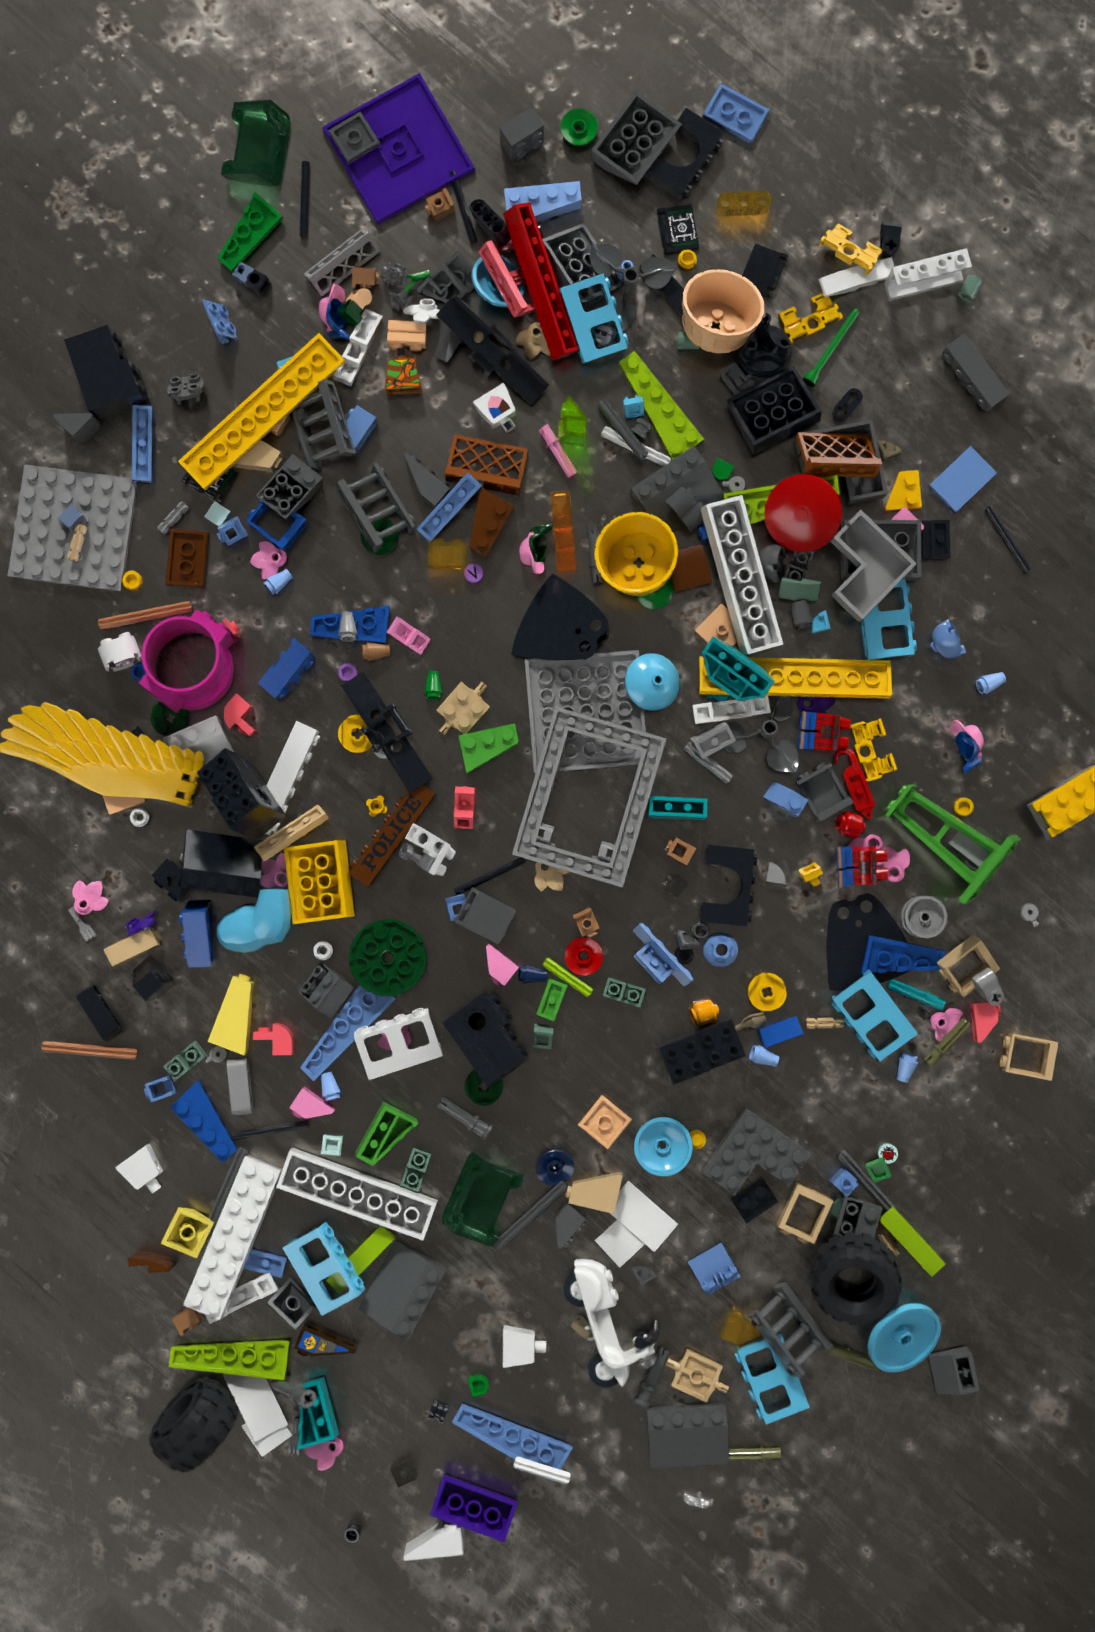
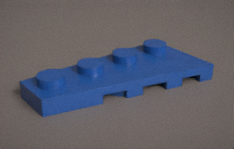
M390 605L346 611L353 613L358 634L354 641L386 644ZM342 613L312 616L310 636L340 639L338 634Z
M869 935L861 973L863 974L867 970L878 973L940 970L937 962L945 956L946 951L944 949Z
M198 1080L170 1108L210 1151L224 1163L238 1148L234 1141H232L227 1128L223 1125L218 1112L214 1109L208 1094L205 1093L200 1080Z

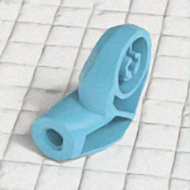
M284 889L260 890L256 904L246 903L225 913L217 925L219 943L225 949L247 953L258 951L267 945L282 942L291 928L289 891Z

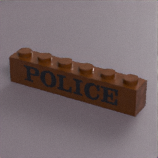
M425 785L412 793L406 788L407 794L404 798L400 797L394 805L396 807L392 814L389 812L384 818L383 822L385 824L381 830L378 828L374 832L371 844H366L360 852L362 854L360 859H355L350 865L349 869L351 871L349 874L365 886L370 887L405 839L412 824H416L437 795Z

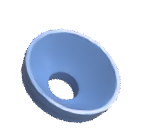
M713 933L704 942L703 954L706 960L713 966L725 967L736 959L738 945L735 939L727 933ZM719 944H724L727 947V953L723 956L716 953V947Z

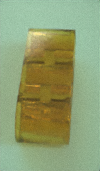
M767 191L724 192L718 197L716 211L721 216L763 215L770 210L772 196ZM763 200L767 205H760L758 201ZM746 201L748 205L742 206L739 202ZM721 202H727L729 206L724 207L721 205Z

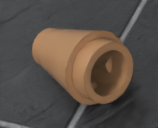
M366 642L365 645H362L363 660L372 661L390 656L389 644Z

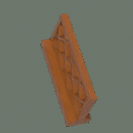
M798 432L796 436L805 463L804 474L816 476L837 475L838 477H876L882 466L881 458H876L869 434ZM804 440L811 441L813 443L812 446L804 442ZM821 440H826L829 443H831V445L827 446L826 444L821 442ZM839 440L845 441V442L848 443L849 445L846 447L845 445H843L842 443H840V442H838V441H839ZM856 441H864L866 446L863 447ZM817 445L825 451L821 453L814 447ZM836 446L837 448L842 450V452L838 453L837 451L832 449V447ZM852 446L860 451L859 454L852 451L850 447ZM812 453L816 457H809L808 454ZM829 453L834 457H827L825 455ZM846 453L852 458H846L843 455ZM865 454L869 458H863L861 455Z
M454 434L448 464L445 469V481L458 483L468 472L482 485L480 488L519 495L528 449ZM457 441L465 442L468 447L459 452L456 447ZM481 445L487 451L478 456L473 448ZM496 449H501L505 455L496 459L492 452ZM471 450L475 458L466 462L462 455ZM516 452L522 453L523 458L515 463L511 455ZM489 454L494 461L485 466L481 458ZM460 457L464 465L459 468L453 467L452 462ZM508 457L513 465L504 470L499 462ZM478 461L483 468L479 471H473L470 465ZM497 464L502 472L497 475L491 474L488 469ZM515 468L519 473L518 479L510 478L507 472Z

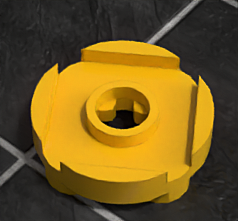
M352 715L346 718L338 730L340 743L352 753H364L372 747L366 735L360 736L359 739L352 736L356 729L360 730L362 727H367L360 715Z
M761 973L750 981L747 996L755 1008L761 1011H773L783 1005L787 994L785 984L780 977L772 973ZM770 987L772 995H767L766 998L763 997L762 989Z

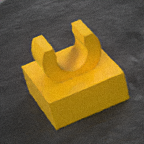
M816 862L798 870L805 882L809 881L813 887L820 884L818 876L823 875V872Z

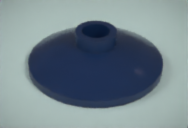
M561 1150L546 1152L536 1163V1174L547 1185H557L560 1181L566 1182L574 1172L573 1159L568 1153Z

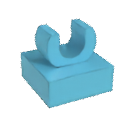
M635 395V398L631 399L625 397V400H623L625 418L644 416L642 396Z

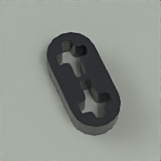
M857 388L847 391L835 405L832 411L833 418L837 421H845L863 399L862 392ZM854 394H856V395H857V398H856L857 401H856V400H853V402H852L851 404L848 403V401H849L850 398H851L850 395L853 396ZM844 406H846L847 408L844 414H841L839 416L838 409L841 410Z

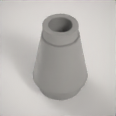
M352 612L342 613L338 634L341 641H354L358 635Z

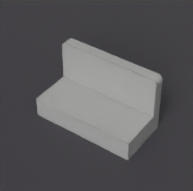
M724 721L690 738L702 759L736 741L728 724Z

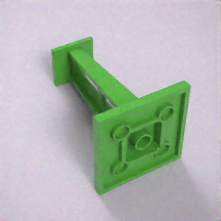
M915 784L904 785L898 792L899 798L887 806L886 810L888 812L885 816L888 818L895 816L970 884L958 899L964 905L977 897L1022 839L1015 834L1007 837L1000 846L916 792L915 789L918 786ZM910 802H916L944 821V826L936 836H931L905 813V809ZM950 828H955L989 852L988 857L976 871L968 868L941 844L942 837Z

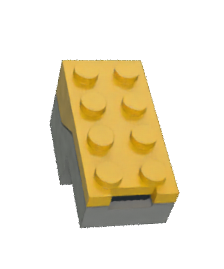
M1095 765L1084 768L1054 786L1053 790L1026 805L1046 838L1058 835L1095 812Z

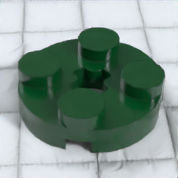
M386 518L373 523L376 532H381L394 525L391 520ZM362 532L361 542L364 548L374 556H386L397 546L399 533L396 532L383 539L381 550L375 553Z
M161 701L152 708L151 724L161 735L169 736L187 728V725H189L190 714L188 710L181 708L178 713H175ZM168 713H171V715H175V718L172 719V723H169L168 720H165V717L168 716Z
M474 1069L465 1080L464 1088L466 1095L479 1106L493 1104L502 1094L503 1080L501 1079L483 1092L482 1088L478 1087L479 1084H482L483 1080Z

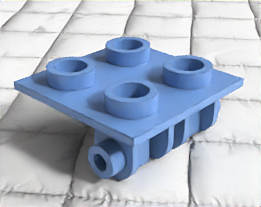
M203 299V305L218 340L222 344L228 343L229 338L237 340L236 329L230 322L226 307L222 304Z
M722 1243L688 1261L707 1296L741 1277Z

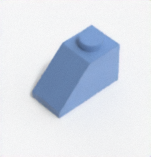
M358 405L355 409L352 408L346 417L356 453L378 423L375 416Z
M774 781L763 796V798L795 818L799 816L808 802V799Z

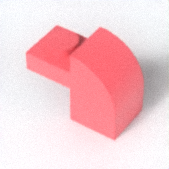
M237 693L224 709L225 723L231 730L239 726L237 730L243 736L249 735L253 738L257 731L244 720L253 707Z
M455 786L454 828L473 829L475 788Z
M274 1023L272 1024V1031H270V1027H259L258 1031L253 1032V1040H272V1055L295 1054L294 1036L285 1025Z

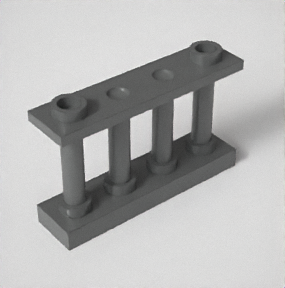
M328 380L319 381V392L308 396L292 411L305 454V462L313 470H321L320 461L336 453L344 456L356 454L335 383ZM323 398L325 409L306 418L303 407ZM328 417L331 424L330 428L312 435L309 425ZM334 434L336 445L317 454L314 443Z
M377 462L372 466V474L352 484H347L342 479L337 482L335 488L374 553L381 550L383 539L404 528L408 530L409 534H412L416 525L415 519L407 513L388 482L385 470L379 467ZM377 480L382 490L362 500H356L353 495L354 491ZM387 496L392 504L391 506L372 516H366L363 507ZM395 512L398 514L401 522L381 532L375 531L373 523Z
M784 1282L776 1284L772 1288L775 1298L760 1312L757 1309L748 1311L746 1314L750 1318V1323L758 1329L784 1364L786 1372L793 1377H801L805 1373L800 1366L816 1350L818 1352L828 1351L833 1345L788 1284ZM782 1303L787 1309V1313L771 1328L765 1318ZM794 1319L799 1325V1329L783 1344L776 1334ZM805 1334L811 1341V1345L795 1360L788 1350Z

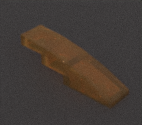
M569 490L550 492L557 571L577 570Z

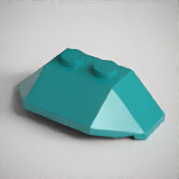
M714 636L702 651L708 679L738 701L763 698L775 683L774 679L765 669L735 647Z

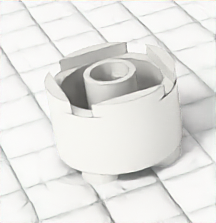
M130 632L122 633L119 635V638L113 640L107 638L100 641L101 646L98 648V652L106 672H109L110 668L114 672L133 666V661L138 659V662L142 660L135 637L131 636Z

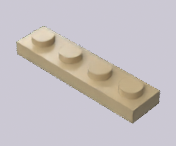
M316 805L254 848L260 857L266 861L329 818L322 808Z

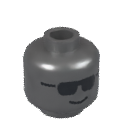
M606 322L593 327L591 335L596 347L602 349L613 345L617 330L612 327L613 323Z

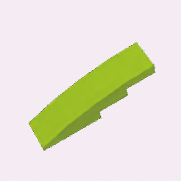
M893 1206L879 1218V1221L931 1277L945 1265V1262Z
M380 1225L348 1257L358 1276L396 1238L386 1227ZM339 1272L332 1274L326 1280L339 1294L348 1287Z

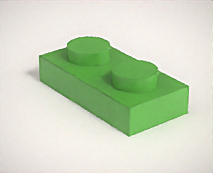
M549 978L536 1015L555 1021L567 985Z

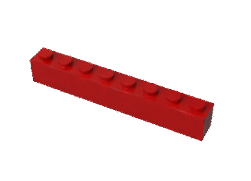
M530 202L516 204L505 211L503 216L552 361L565 358L579 351V347Z

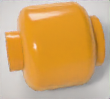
M711 1000L696 1002L690 1009L691 1020L693 1024L696 1023L699 1027L715 1023L717 1016L720 1015L717 1004L714 1005Z

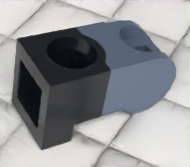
M242 262L238 264L232 273V277L261 297L264 296L271 285L266 275Z

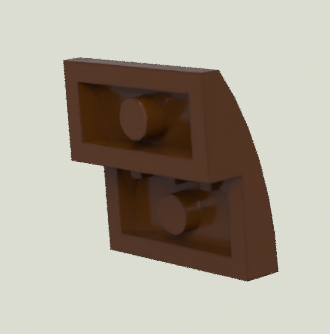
M702 544L678 550L677 563L671 575L675 592L712 583Z
M136 1252L128 1258V1267L148 1265V1273L169 1272L176 1265V1261L158 1253Z

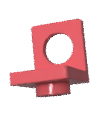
M225 618L222 621L225 623L228 631L232 633L230 636L233 639L232 644H234L241 638V635L238 633L240 628L234 621L230 622Z

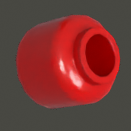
M849 811L840 814L835 823V827L840 835L852 839L863 834L866 828L863 817Z

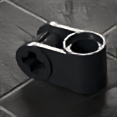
M882 221L880 228V249L883 250L881 254L882 259L891 257L893 259L900 246L902 223Z

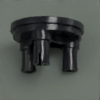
M765 313V317L763 314L758 327L751 333L747 341L735 350V358L739 366L748 374L761 378L772 377L785 370L792 355L791 341L782 330L770 325L771 315Z

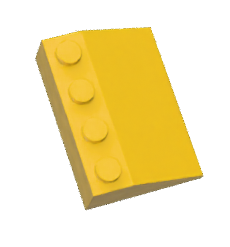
M346 840L284 848L293 924L355 917Z

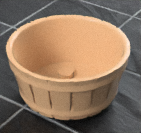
M720 269L703 271V273L695 275L693 279L691 278L688 281L683 292L682 324L684 331L696 346L708 352L729 353L741 347L758 327L764 314V300L757 287L747 278L732 271ZM713 322L715 324H720L719 330L716 328H711Z

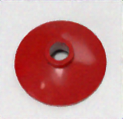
M576 938L569 943L565 950L566 965L577 975L586 976L593 974L602 964L603 951L600 945L591 938ZM582 952L587 953L586 959H581L580 954Z

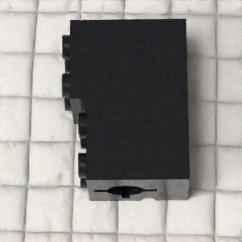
M108 325L64 339L88 411L98 421L132 410V405L148 404L146 397H148L147 390L140 381L142 380L141 373L136 368L135 363H131L126 354L123 353L121 338L117 336L115 330H111Z
M224 748L197 772L213 797L212 802L231 830L258 840L286 816L246 757L238 756L237 753Z
M485 991L442 1022V1024L486 1086L492 1087L528 1061L527 1055L529 1053L523 1045L516 1043L517 1036L512 1029H506L512 1024L510 1021L512 1016L508 1010L502 1009L499 1006L501 1001L495 993Z
M729 1017L656 1044L669 1080L673 1085L746 1056L734 1023Z

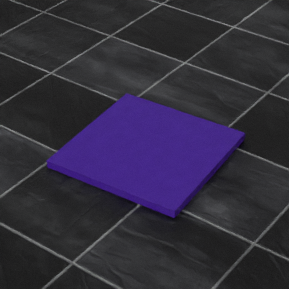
M420 73L322 127L377 225L446 188L454 180H460L475 171L474 165ZM361 112L379 140L380 146L348 165L328 130ZM455 170L456 175L451 177L449 172Z

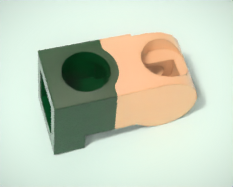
M366 288L353 290L337 313L350 326L358 325L363 319L359 314L365 305H368L372 300L371 292Z

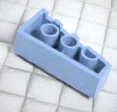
M580 181L504 189L506 211L516 204L530 202L536 222H544L548 218L581 209Z

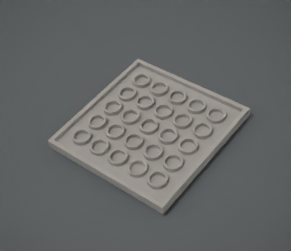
M24 464L8 577L122 592V578L125 574L138 482H132V478ZM71 504L85 516V519L80 524L87 527L86 535H83L85 538L81 552H78L79 558L77 562L67 559L68 551L71 550L73 534H76L75 529L73 531L70 530L58 518Z
M639 650L595 653L586 660L525 659L534 774L537 771L555 707L646 732L644 709L637 706L630 699L625 688L626 671L632 661L639 657ZM569 731L557 772L639 765L642 752Z

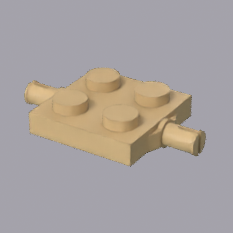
M461 681L436 711L446 721L439 730L442 732L446 728L442 733L443 735L452 727L458 729L462 734H467L489 709L490 706L480 696L487 688L486 685L482 687L483 682L473 690Z
M686 1349L679 1363L669 1358L665 1363V1366L675 1370L671 1386L706 1403L715 1389L725 1394L727 1393L729 1386L719 1382V1375L723 1366L711 1359Z

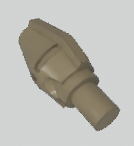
M763 1012L751 1014L745 1017L735 1028L737 1033L744 1030H756L765 1024L767 1019Z

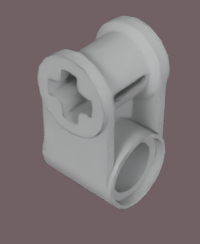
M987 967L971 978L979 995L984 999L986 998L990 1005L997 1006L1003 1001L1004 993L996 975L990 968Z

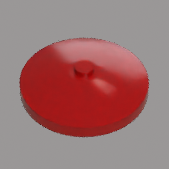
M812 474L793 475L778 483L769 494L764 510L765 523L773 539L784 548L796 552L814 551L826 545L837 533L842 521V503L834 487L823 478Z

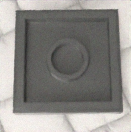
M361 112L328 130L348 165L380 146L379 140Z

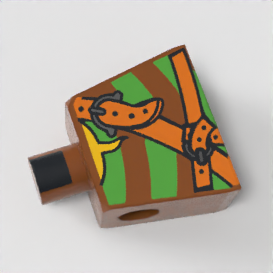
M405 348L396 349V359H388L385 380L387 395L422 392L415 358H408L407 349Z

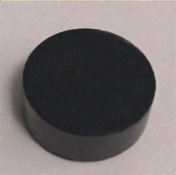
M678 947L674 952V956L680 964L686 965L693 960L694 953L692 949L680 950V947Z

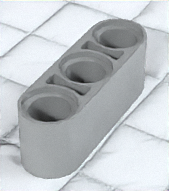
M248 1058L228 1059L227 1074L233 1116L252 1114L253 1097Z

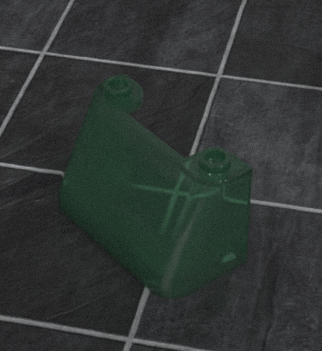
M272 100L234 102L231 116L235 124L240 128L234 160H225L223 162L221 175L228 180L264 186H278L282 177L291 127L288 113Z
M470 1153L443 1212V1225L455 1235L493 1247L500 1235L498 1227L495 1225L509 1190L515 1191L520 1188L524 1175L480 1154Z

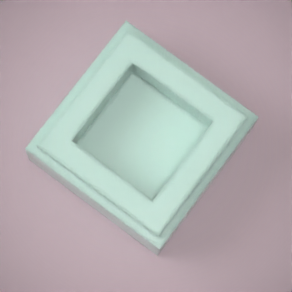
M214 501L204 517L215 525L220 526L226 522L231 511Z
M324 1134L321 1154L341 1156L343 1136Z

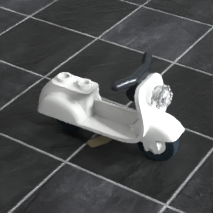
M576 1259L574 1261V1273L570 1274L565 1280L563 1287L564 1295L572 1305L585 1307L589 1321L581 1314H577L575 1317L577 1322H572L571 1328L589 1341L595 1339L599 1353L592 1357L588 1366L592 1382L603 1388L612 1387L619 1382L621 1387H623L629 1376V1364L639 1359L638 1365L643 1366V1368L655 1365L654 1362L657 1358L653 1353L655 1352L654 1345L659 1337L660 1322L658 1320L653 1321L651 1332L647 1334L639 1332L633 1340L635 1347L628 1351H622L608 1309L616 1306L617 1300H619L617 1290L612 1287V1273L610 1270H607L606 1266L594 1260Z

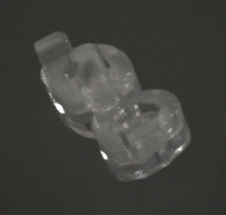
M684 1492L683 1499L688 1505L706 1509L711 1507L713 1499L710 1501L700 1500L701 1492H697L696 1498Z

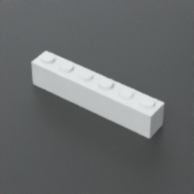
M298 721L295 722L267 783V788L285 814L288 810V805L286 804L289 798L292 799L295 795L296 788L294 787L296 782L301 781L304 775L302 769L305 763L308 764L311 760L312 753L310 752L313 746L316 747L320 740L319 731ZM278 822L265 834L271 836L273 833H276L280 823Z

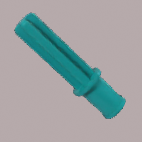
M894 979L888 985L889 990L919 1001L924 1006L929 1005L940 1011L944 1008L946 999L932 995L930 991L924 992Z

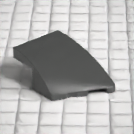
M457 250L416 291L445 303L453 295L462 300L475 289L471 277L473 265L460 250Z

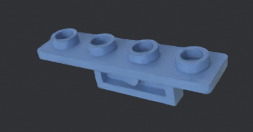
M640 923L633 929V932L645 944L633 957L659 985L671 973L684 987L694 980L690 972L683 968L677 958L652 934L649 927Z

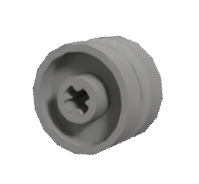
M917 896L909 899L903 905L900 912V921L904 930L913 937L931 938L937 936L945 928L947 912L940 900L932 896ZM922 914L926 916V920H922Z

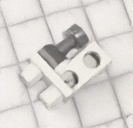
M413 823L405 839L423 849L421 853L413 851L412 845L405 843L399 851V857L406 860L410 858L421 869L432 875L443 876L447 868L441 864L443 858L446 857L451 860L456 851L450 847V844Z

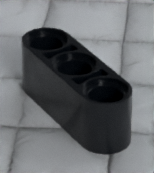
M476 199L472 201L469 209L476 223L496 244L500 246L508 244L511 236L504 220L484 200Z
M95 985L76 995L81 1007L105 1042L123 1032L121 1024Z

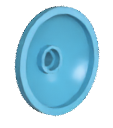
M501 256L509 272L519 269L511 260ZM480 257L474 264L471 273L476 291L490 304L498 307H508ZM525 284L517 286L522 296L525 291Z
M654 653L644 654L636 658L629 665L625 674V688L630 699L640 708L649 711L661 710L669 706L677 697L680 688L679 674L673 663L666 657ZM655 677L659 678V683L655 682Z
M668 1117L651 1119L636 1134L634 1141L635 1156L639 1164L651 1174L657 1176L676 1174L688 1164L692 1155L693 1145L691 1136L685 1126L675 1119ZM665 1142L666 1147L660 1148L659 1143Z

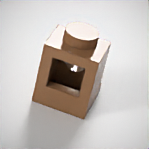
M446 188L442 192L426 199L427 205L424 206L428 216L432 215L435 221L455 212L454 203Z
M353 267L352 288H356L357 284H360V288H371V285H379V273H376V268Z
M675 838L674 841L669 840L665 850L668 851L667 856L687 866L696 848ZM680 847L682 854H676L675 849Z
M591 908L573 915L582 937L586 935L590 938L598 934L597 929L600 927ZM589 920L591 922L590 927H584L583 922Z
M187 1308L176 1314L172 1320L180 1336L187 1332V1328L190 1331L200 1326L199 1322L205 1319V1314Z

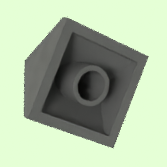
M92 413L53 414V418L82 446L101 428V423Z
M291 1277L266 1303L293 1331L298 1328L316 1307L311 1296Z

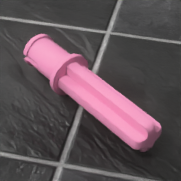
M549 424L543 426L538 431L547 443L546 447L550 448L567 477L574 476L577 470L560 445V439L556 438Z

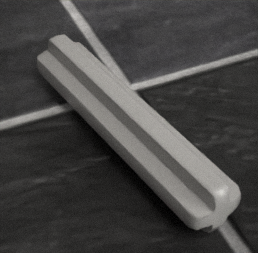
M689 742L684 747V751L724 783H729L733 778L732 774L709 756L702 759L692 742Z

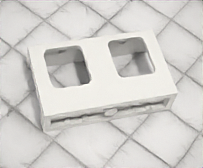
M967 248L892 267L884 283L889 301L961 283L963 281L961 270L972 267Z
M428 1008L415 1009L408 1015L399 1014L392 1020H381L374 1026H363L354 1032V1039L369 1080L443 1056L442 1047L438 1042ZM422 1021L430 1042L427 1045L410 1050L407 1048L401 1027ZM385 1033L392 1050V1056L373 1062L370 1060L364 1039Z

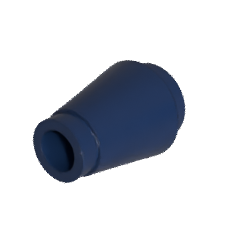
M526 964L519 967L518 981H522L523 984L546 982L547 970Z

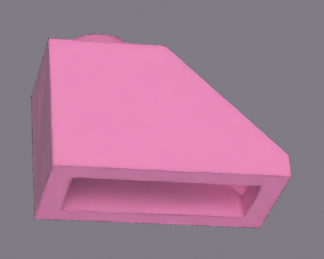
M488 943L486 951L489 974L492 976L490 979L498 986L500 984L505 986L519 967Z
M306 1087L302 1088L289 1107L293 1110L291 1113L299 1119L302 1117L307 1119L332 1114L337 1109Z

